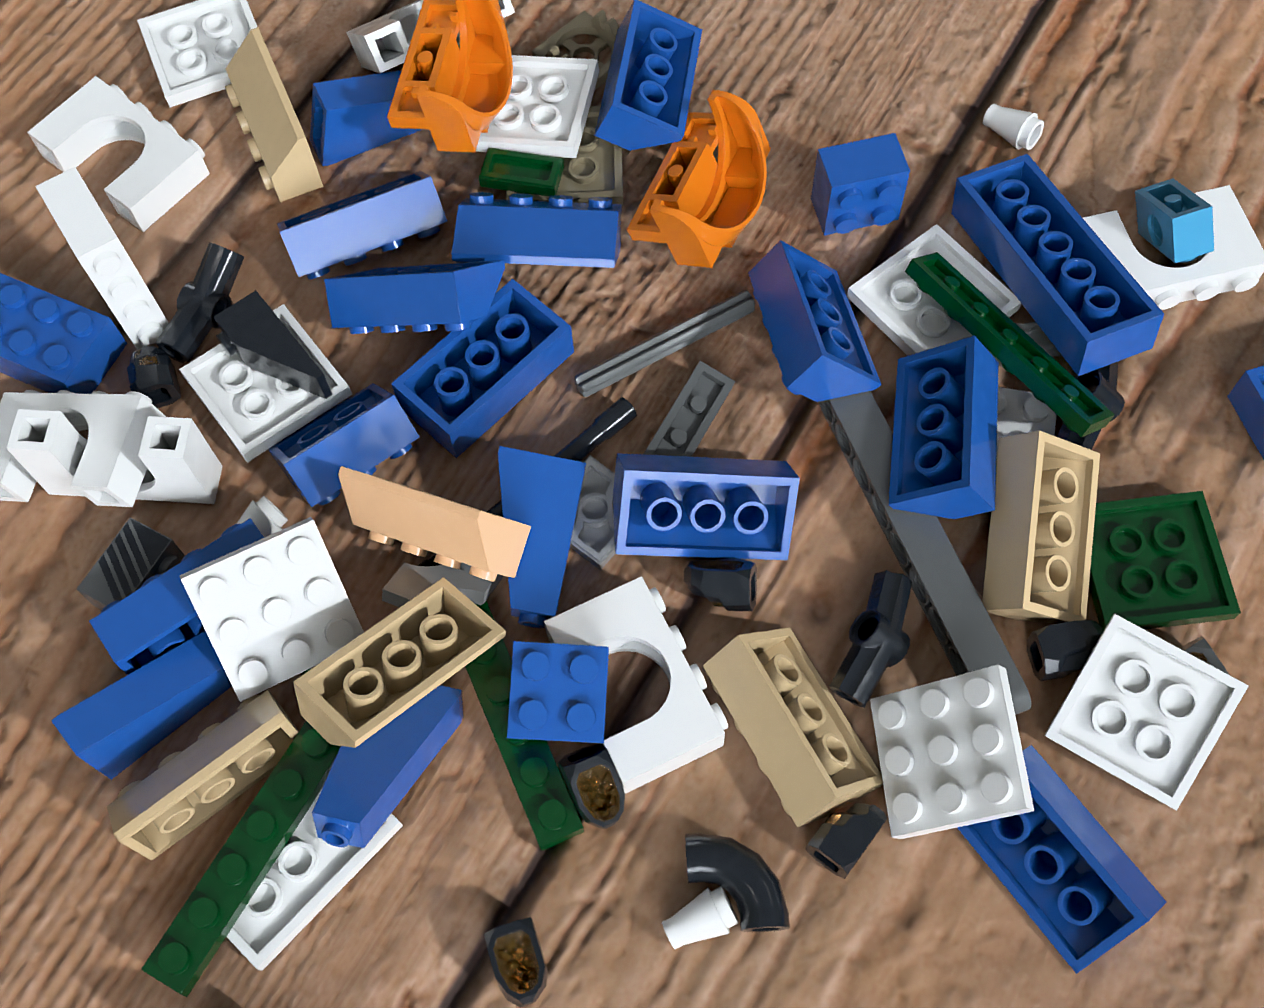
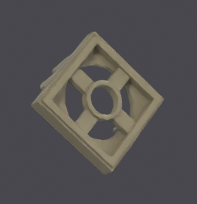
M604 10L598 12L594 17L583 11L532 50V56L574 58L580 52L593 54L594 59L598 60L600 69L595 86L596 90L607 80L619 26L613 17L607 21ZM580 34H590L598 38L590 45H578L572 40V38ZM562 47L570 55L565 54L561 57L559 48ZM610 47L611 57L604 65L599 61L598 54L605 48Z

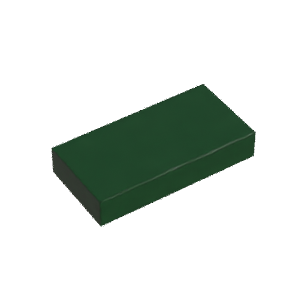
M488 147L479 175L480 187L547 197L554 196L558 191L564 169L563 158Z

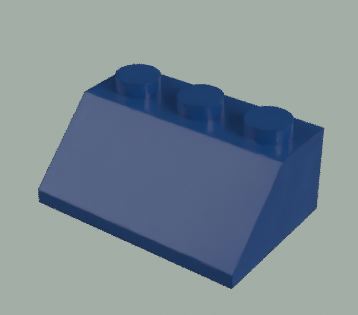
M372 383L268 450L301 497L313 507L317 503L325 505L340 495L342 486L338 473L341 466L372 475L377 469L375 466L388 457L395 459L408 452L412 447L411 443L418 439L419 435L395 395Z

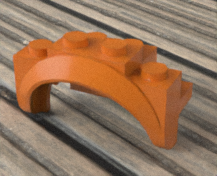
M498 0L423 1L387 115L391 128L430 129L438 151L476 152L480 134L488 132L489 125L505 106L512 86V54ZM458 32L460 35V50L456 41Z
M712 90L707 99L713 113H688L684 137L681 141L672 143L626 229L632 240L666 243L677 265L712 268L722 247L732 248L737 237L755 216L765 193L767 177L766 158L771 147L759 117L753 107L745 100L721 90ZM718 144V158L716 162L713 152Z

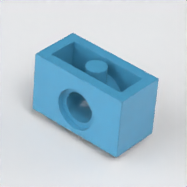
M1174 178L1135 190L1138 234L1174 263L1191 262L1200 255L1214 251L1212 205Z

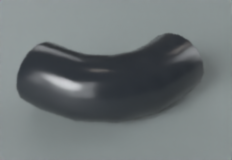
M702 833L685 834L688 883L704 882L717 884L727 890L737 904L742 932H771L790 928L789 912L780 880L760 854L730 837Z

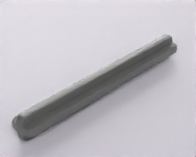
M742 290L577 374L574 377L577 390L583 397H588L754 312V298L749 291Z

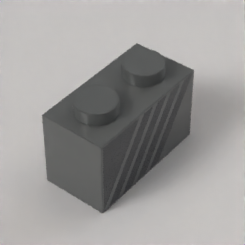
M129 518L76 590L93 606L102 610L111 602L122 600L140 589L142 584L150 577L163 574L182 561L185 555L169 537Z

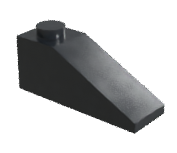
M256 290L214 316L221 330V333L216 335V337L230 357L237 353L246 366L324 399L333 395L323 372Z

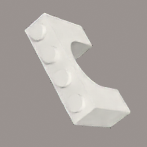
M417 0L346 32L362 68L382 73L404 63L424 0ZM498 0L503 18L515 13L511 0Z
M97 76L28 131L29 136L41 155L62 172L79 166L96 150L106 144L120 140H133L145 144L138 160L104 189L117 213L142 232L148 229L210 174L203 160L205 154L195 141L190 138L184 140L167 121L162 120L159 122L142 103L137 102L134 104L117 85L112 84L109 86Z
M76 167L35 186L75 256L136 349L156 343L169 322Z
M1230 185L1195 193L1212 205L1214 251L1198 256V262L1187 267H1165L1153 263L1142 256L1134 247L1117 210L1084 217L1083 219L1161 310L1169 309L1180 302L1193 299L1204 301L1219 293L1232 290L1243 292L1251 289L1259 282V278L1264 272V250Z
M25 390L24 393L4 392L0 401V501L29 502L37 481L6 449L17 409L61 411L77 432L89 430L85 450L71 483L74 489L98 506L133 507L147 467L138 456L148 416L166 417L152 404V400L148 396L134 391L127 392L126 394H108L102 391H93L92 394H75L66 390H60L58 393H41L35 390Z
M17 409L6 449L48 494L84 496L74 489L71 483L88 440L77 432L61 411ZM148 416L138 454L147 470L136 500L214 504L223 466L192 418Z
M642 576L544 621L550 643L609 647V654L622 651L641 653L654 660L663 669L669 680L670 691L668 697L656 714L604 740L603 746L607 748L625 794L724 746V730L728 728V723L717 703L710 705L702 691L707 688V684L701 670L696 663L689 666L682 653L683 650H686V645L676 625L669 627L662 615L663 612H666V607L660 593L655 587L648 589Z

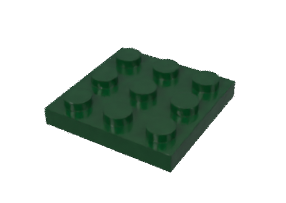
M1203 491L1096 503L1089 588L1098 622L1103 630H1105L1113 614L1145 630L1231 620L1241 613Z

